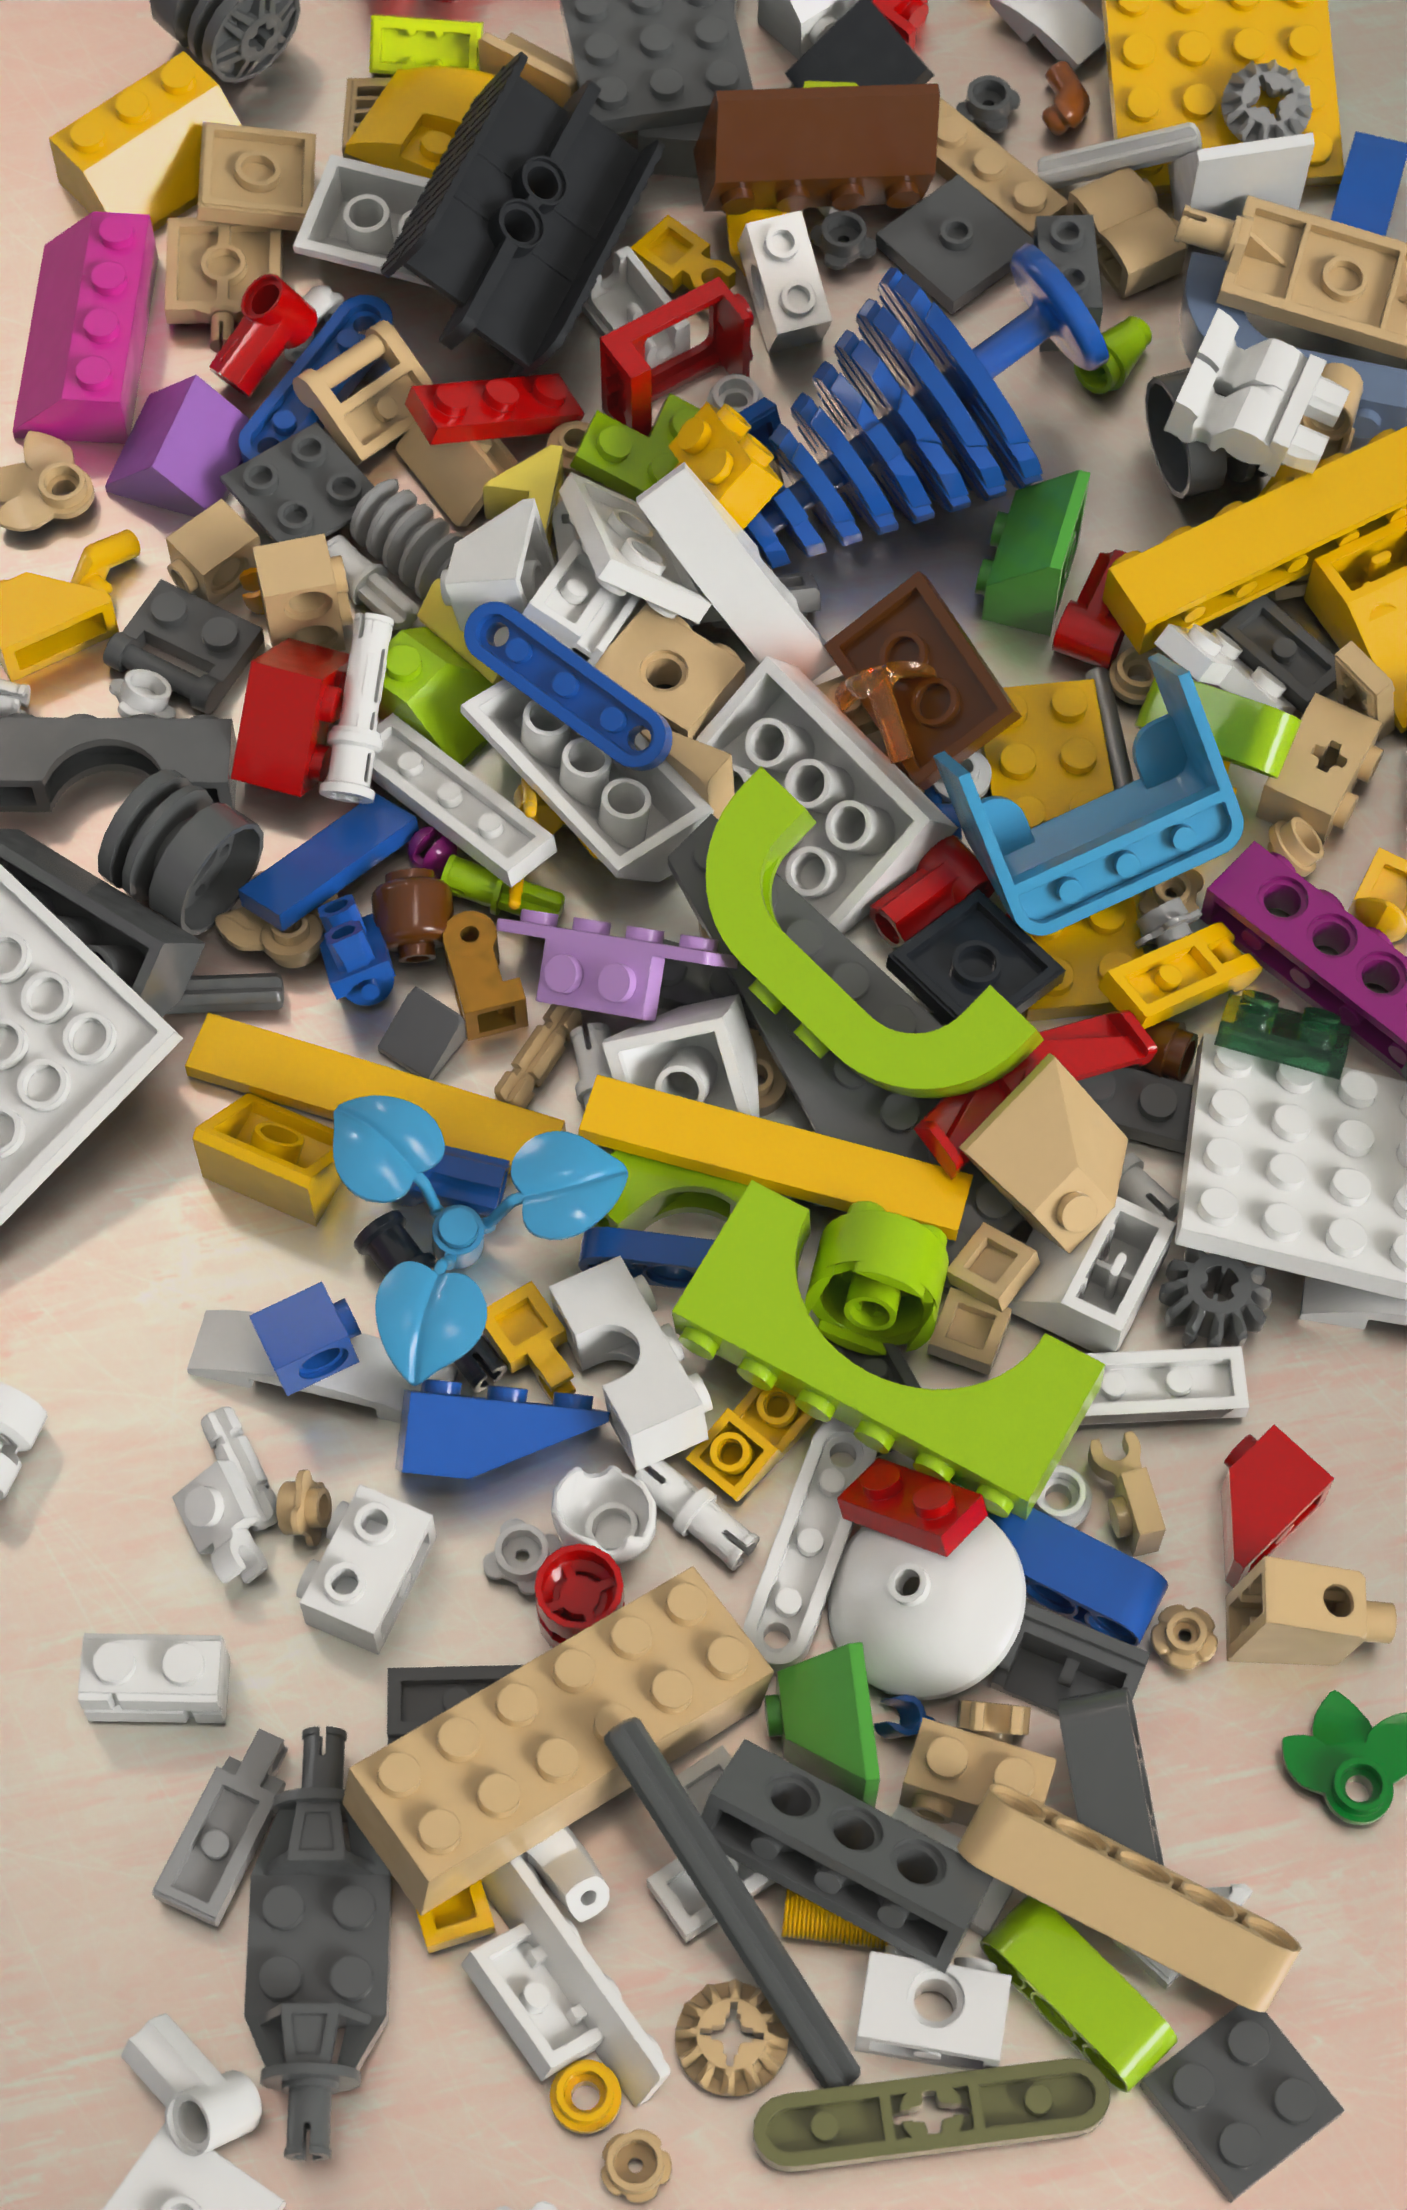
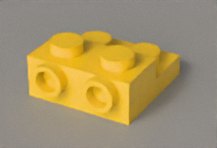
M706 402L693 418L684 423L678 435L668 447L679 461L676 467L685 462L744 530L783 486V482L769 465L774 459L773 454L758 439L747 433L751 429V425L747 420L726 403L718 410L709 402Z

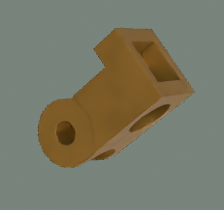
M463 911L452 916L447 921V927L443 932V944L446 952V967L460 1015L465 1020L467 1040L470 1041L529 1026L526 997L520 977L506 981L502 980L498 967L500 960L497 930L492 919L484 913L477 911Z

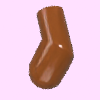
M1061 61L1052 65L1045 75L1056 96L1053 99L1055 104L1043 111L1042 119L1049 130L1057 136L1064 134L1070 126L1076 128L1082 122L1090 107L1089 95L1067 61Z

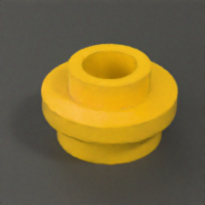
M589 2059L574 2061L560 2070L551 2084L550 2105L552 2112L558 2122L572 2132L591 2134L601 2131L611 2124L619 2112L621 2105L619 2081L610 2068L598 2061ZM583 2086L594 2088L600 2096L597 2105L589 2110H581L572 2102L574 2092Z

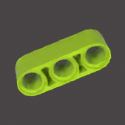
M1155 677L1134 725L1139 729L1147 723L1168 714ZM1193 680L1222 760L1230 761L1231 764L1278 779L1302 720L1272 706Z
M1027 1895L980 1941L981 1949L990 1962L997 1965V1970L1001 1974L1012 1975L1011 1984L1089 2063L1095 2065L1105 2078L1119 2090L1125 2093L1129 2092L1178 2042L1175 2032L1159 2012L1054 1908Z

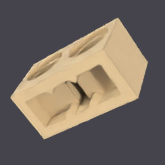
M325 533L252 547L272 648L287 638H292L337 651L346 650L342 626L353 624L347 594V578L342 556L330 557Z

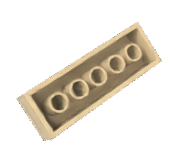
M692 1566L349 1767L343 1805L418 1913L422 1916L632 1787L604 1742V1736L617 1724L633 1717L640 1719L669 1764L761 1708L774 1670L695 1567Z

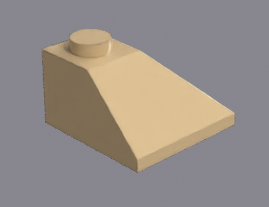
M1049 1053L961 1144L959 1149L1034 1229L1070 1254L1115 1207L1128 1138L1059 1060Z

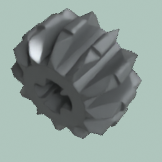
M1187 1247L1184 1261L1173 1259L1168 1264L1165 1276L1169 1282L1162 1284L1160 1288V1303L1170 1306L1164 1317L1167 1327L1186 1325L1182 1337L1185 1346L1195 1342L1198 1336L1207 1338L1206 1345L1208 1348L1220 1347L1223 1337L1233 1346L1245 1345L1248 1337L1247 1331L1257 1333L1264 1327L1266 1316L1263 1310L1268 1309L1272 1302L1273 1294L1271 1289L1262 1286L1267 1275L1265 1266L1246 1267V1261L1213 1253L1207 1255L1204 1251ZM1214 1291L1213 1298H1208L1204 1292ZM1218 1294L1224 1295L1227 1300L1217 1301Z

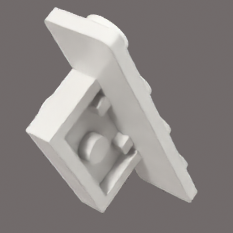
M518 1856L482 1878L481 1881L486 1896L510 1930L470 1951L461 1966L539 2079L543 2081L572 2062L595 2051L604 2065L613 2071L619 2081L620 2088L633 2106L638 2107L648 2101L670 2074V2068L663 2059L662 2051L656 2040L650 2034L644 2032L627 2008L615 1982L609 1976L603 1974L584 1947L574 1924L566 1917H563L543 1889L536 1870L530 1863L523 1860L521 1856Z

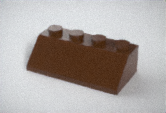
M939 84L716 91L693 150L703 211H723L728 215H741L751 210L778 209L784 213H792L810 207H833L836 210L847 211L856 209L861 205L887 204L891 208L899 209L919 203L923 200L936 172L940 107Z

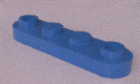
M357 295L347 299L338 307L241 430L238 443L242 463L247 462L316 422L322 429L325 428L313 409L305 406L299 400L294 391L292 381L307 369L318 370L366 338V334H360V331L367 330L381 320L388 321L394 327L391 308L384 300L373 295ZM378 358L331 389L340 403L350 396Z
M488 602L479 606L471 613L465 625L464 639L470 653L483 664L621 765L636 771H647L659 766L667 758L672 747L673 737L669 723L661 714L513 607L502 602ZM507 627L509 630L507 642L502 646L496 647L494 643L495 633L500 628ZM649 730L651 734L650 744L644 750L637 751L634 744L635 737L639 732Z

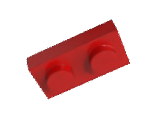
M879 1457L837 1497L843 1519L944 1557H948L988 1516L982 1494Z

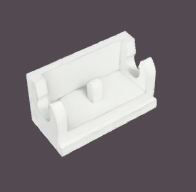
M629 245L615 252L612 262L614 266L613 272L604 280L601 275L597 277L594 288L590 290L589 297L581 308L601 336L672 301ZM684 319L646 340L645 361L651 369L690 349L689 321Z

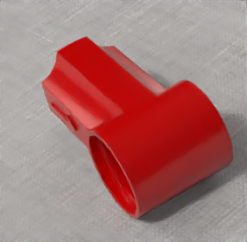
M275 274L260 276L246 289L241 302V310L244 317L209 365L210 371L248 398L253 395L284 349L297 348L305 343L312 335L317 324L316 310Z
M1115 549L1113 552L1099 553L1077 601L1070 600L1063 612L1054 636L1052 650L1110 670L1113 660L1118 655L1125 633L1102 598L1108 568L1126 552Z
M951 835L939 841L924 855L914 874L870 905L869 916L875 923L879 935L892 948H898L977 889L988 898L992 896L995 890L975 854L957 836Z

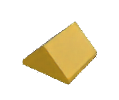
M249 1092L195 1127L192 1140L203 1178L315 1227L318 1225L342 1182L336 1171L333 1159L334 1129Z

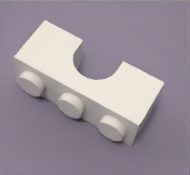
M618 1256L549 1286L554 1313L566 1329L567 1344L582 1371L609 1360H622L635 1365L629 1373L602 1385L606 1408L610 1412L609 1422L636 1471L709 1439L705 1412L712 1410L713 1406L707 1388L698 1373L688 1376L680 1361L684 1360L685 1356L678 1336L670 1323L663 1326L658 1324L652 1313L657 1311L656 1301L649 1284L642 1274L633 1278L621 1256Z

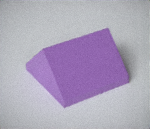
M198 375L191 376L149 394L105 484L106 492L196 517L221 498L226 501L230 491L220 481V476L243 464L238 439L241 430L250 419Z

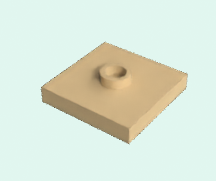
M203 121L197 220L299 231L314 196L316 134Z

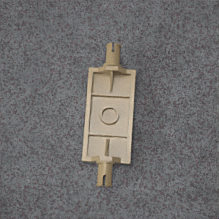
M1249 195L1243 206L1241 216L1237 215L1235 221L1191 208V206L1185 204L1174 241L1179 243L1181 241L1224 254L1223 260L1227 261L1216 303L1407 360L1406 242Z

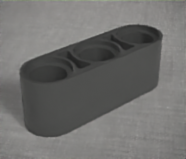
M1128 1687L1059 1699V1720L1078 1822L1164 1866L1136 1715Z

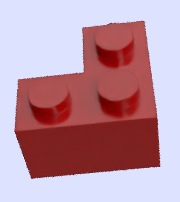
M287 638L251 661L231 779L297 797L303 796L319 782H324L329 772L332 747L326 745L329 725L334 724L340 717L349 653Z

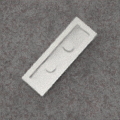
M1242 1346L1086 1353L1090 1357L1104 1363L1105 1370L1102 1386L1080 1425L1246 1417L1248 1413L1249 1400Z

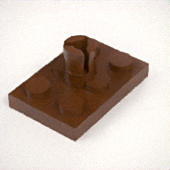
M921 571L912 575L824 644V647L915 785L924 791L941 779L933 758L934 755L945 751L961 764L1022 717L929 578Z

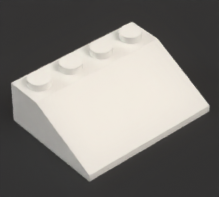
M766 656L695 739L732 754L735 793L762 766L806 808L817 822L786 854L776 873L843 935L870 913V905L914 874L924 855L942 839L951 836L958 829L797 666Z

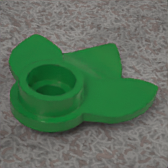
M1331 1691L1323 1700L1314 1716L1311 1729L1312 1736L1291 1735L1282 1739L1283 1761L1293 1780L1300 1787L1323 1795L1328 1808L1336 1817L1353 1825L1371 1824L1379 1820L1389 1809L1393 1800V1785L1407 1776V1712L1392 1715L1372 1728L1369 1720L1349 1699L1338 1691ZM1350 1782L1363 1784L1368 1790L1369 1799L1364 1802L1352 1800L1346 1793L1345 1785Z

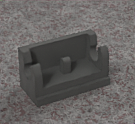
M1026 1602L1024 1617L1018 1635L1007 1655L997 1666L990 1688L1058 1716V1700L1062 1698L1128 1687L1133 1700L1151 1653Z

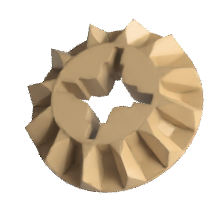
M738 1979L718 1984H706L699 1993L684 2004L675 2029L676 2052L686 2074L701 2088L721 2096H743L763 2088L781 2069L788 2050V2032L761 1989L742 1983ZM730 2009L737 2010V2019H740L741 2031L752 2033V2037L763 2038V2040L752 2039V2042L740 2043L738 2054L734 2055L733 2066H726L727 2054H724L723 2042L711 2039L709 2035L700 2034H712V2030H723L726 2025V2018H730Z

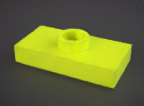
M373 14L371 15L369 73L395 74L398 69L428 66H452L480 71L478 40L483 36L484 22Z

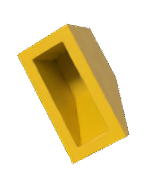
M24 572L9 580H0V664L11 682L102 642L119 632L112 600L106 591L29 572Z

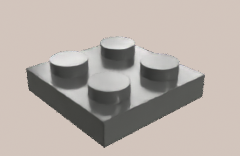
M1238 2005L1143 2079L1140 2084L1141 2089L1231 2203L1345 2111L1266 2012L1250 2010L1241 2005Z

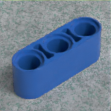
M1035 1508L1032 1509L1027 1520L1013 1513H1010L1007 1518H1003L987 1511V1517L1007 1535L1018 1553L1025 1575L1027 1599L1069 1620L1135 1647L1140 1644L1168 1588V1582L1163 1575L1147 1564Z

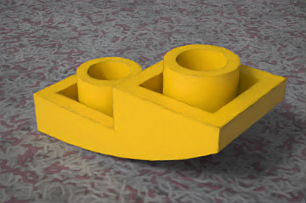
M753 1386L733 1411L729 1408L724 1411L709 1429V1439L697 1444L685 1459L738 1502L767 1475L817 1419L806 1414L795 1404L796 1397L778 1387L773 1386L771 1391H765Z

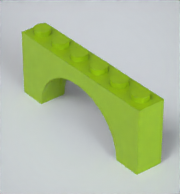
M751 1180L672 1310L675 1332L680 1335L679 1342L689 1351L704 1359L712 1360L715 1355H718L738 1366L736 1369L737 1373L757 1388L771 1391L772 1387L776 1386L796 1397L795 1404L806 1414L817 1420L829 1422L834 1417L855 1429L853 1432L854 1436L869 1448L883 1454H888L893 1449L914 1460L913 1467L916 1471L946 1482L953 1481L968 1490L982 1494L988 1512L1003 1518H1007L1010 1513H1013L1027 1520L1103 1383L1105 1364L1045 1333L1037 1346L1016 1366L995 1378L972 1386L954 1389L916 1388L885 1380L867 1372L842 1355L823 1336L810 1317L802 1300L797 1278L800 1258L811 1234L810 1210Z

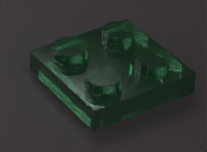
M1243 990L1242 996L1229 993L1214 1045L1340 1080L1347 1057L1351 1027L1340 1024L1341 1017L1339 1015L1316 1007H1305L1303 1013L1278 1007L1279 999L1255 990Z

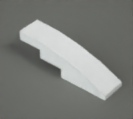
M685 462L636 497L637 504L711 604L760 663L766 656L797 666L811 681H814L836 665L824 647V644L827 642L799 611L797 599L760 558L758 546Z

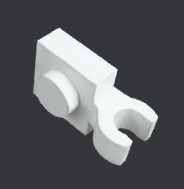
M217 1460L172 1498L198 1553L212 1554L211 1562L213 1569L222 1583L230 1582L238 1574H240L244 1583H250L268 1569L262 1551L255 1544L248 1530L261 1516L235 1462Z

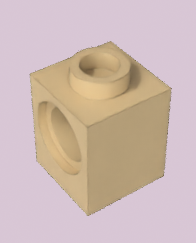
M221 498L166 537L171 561L167 566V570L177 587L187 591L189 594L194 592L198 597L216 605L242 586L239 576L244 570L256 567L252 547L261 546L260 537Z

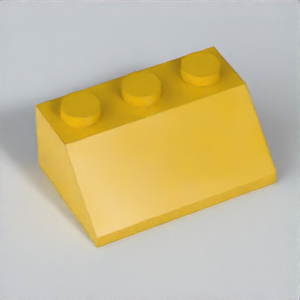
M183 51L49 137L58 182L89 213L96 211L150 214L154 233L167 224V218H176L198 204L203 121L241 125L220 86Z

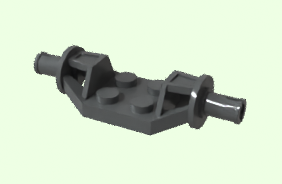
M326 1726V1748L324 1755H322L323 1737L320 1736V1727H310L302 1731V1787L283 1791L275 1795L273 1799V1812L276 1814V1817L251 1873L244 2017L265 2065V2068L260 2073V2084L266 2088L288 2094L287 2139L284 2158L295 2161H306L308 2130H310L309 2154L313 2155L312 2160L322 2161L331 2158L332 2095L360 2086V2069L389 2021L393 1880L390 1871L343 1805L345 1789H343L344 1756L347 1732L341 1728ZM344 1822H347L351 1852L345 1849ZM338 2028H346L338 2063L332 2064Z

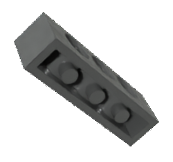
M746 1739L743 1740L711 1790L701 1815L728 1857L943 1973L947 1971L974 1921L994 1878L974 1867L960 1853Z

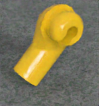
M125 529L86 546L82 551L71 583L106 591L111 598L109 593L112 592V586L106 580L110 568L140 555V544L136 535L131 530Z

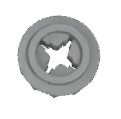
M1276 59L1260 64H1255L1251 61L1244 69L1236 74L1233 73L1223 92L1221 104L1226 125L1244 143L1302 134L1308 125L1313 110L1311 107L1310 86H1305L1298 77L1297 68L1289 70L1279 66ZM1260 86L1270 98L1279 96L1281 99L1285 97L1277 105L1275 110L1276 119L1274 114H1270L1267 107H1251L1258 102L1261 94Z

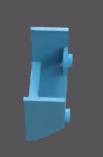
M1160 653L1148 657V661L1168 714L1147 723L1141 728L1134 739L1132 756L1140 779L1030 829L1024 812L1012 800L1003 796H990L980 799L970 772L945 751L933 756L969 846L1011 919L1029 934L1044 936L1059 931L1227 853L1241 838L1244 828L1243 815L1190 671Z

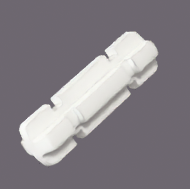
M225 1406L206 1414L201 1419V1426L211 1449H215L216 1459L235 1462L260 1513L261 1518L250 1526V1529L262 1531L269 1526L277 1524V1497L273 1489H268L270 1487L268 1479L247 1436L243 1435L242 1426L234 1409Z

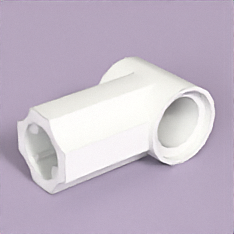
M167 2013L148 2020L138 2033L129 2038L121 2057L166 2107L165 2125L169 2137L174 2145L184 2154L193 2157L202 2155L254 2131L260 2124L262 2101L252 2080L244 2073L236 2070L221 2074Z

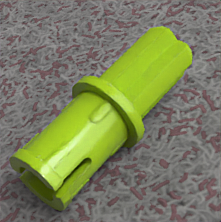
M454 854L447 860L441 876V880H444L451 887L453 896L489 907L490 913L496 916L500 914L501 910L521 916V910L527 909L559 914V921L564 908L565 896L562 893L524 881L521 905L519 909L512 910L508 905L509 886L484 866Z

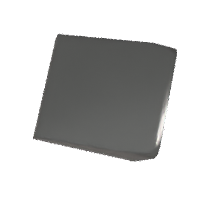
M415 986L406 996L379 1043L378 1051L412 1074L432 1080L466 1040L465 1020L460 1014Z

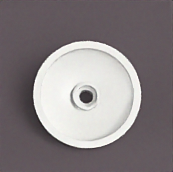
M986 1517L948 1557L862 1526L847 1543L829 1592L828 1619L831 1633L837 1648L848 1643L863 1642L867 1681L880 1691L892 1696L913 1695L919 1700H934L952 1696L969 1689L983 1680L1001 1663L1015 1642L1024 1617L1026 1605L1025 1575L1020 1558L1012 1542L989 1517ZM919 1576L920 1586L918 1590L910 1596H903L905 1582L911 1577Z

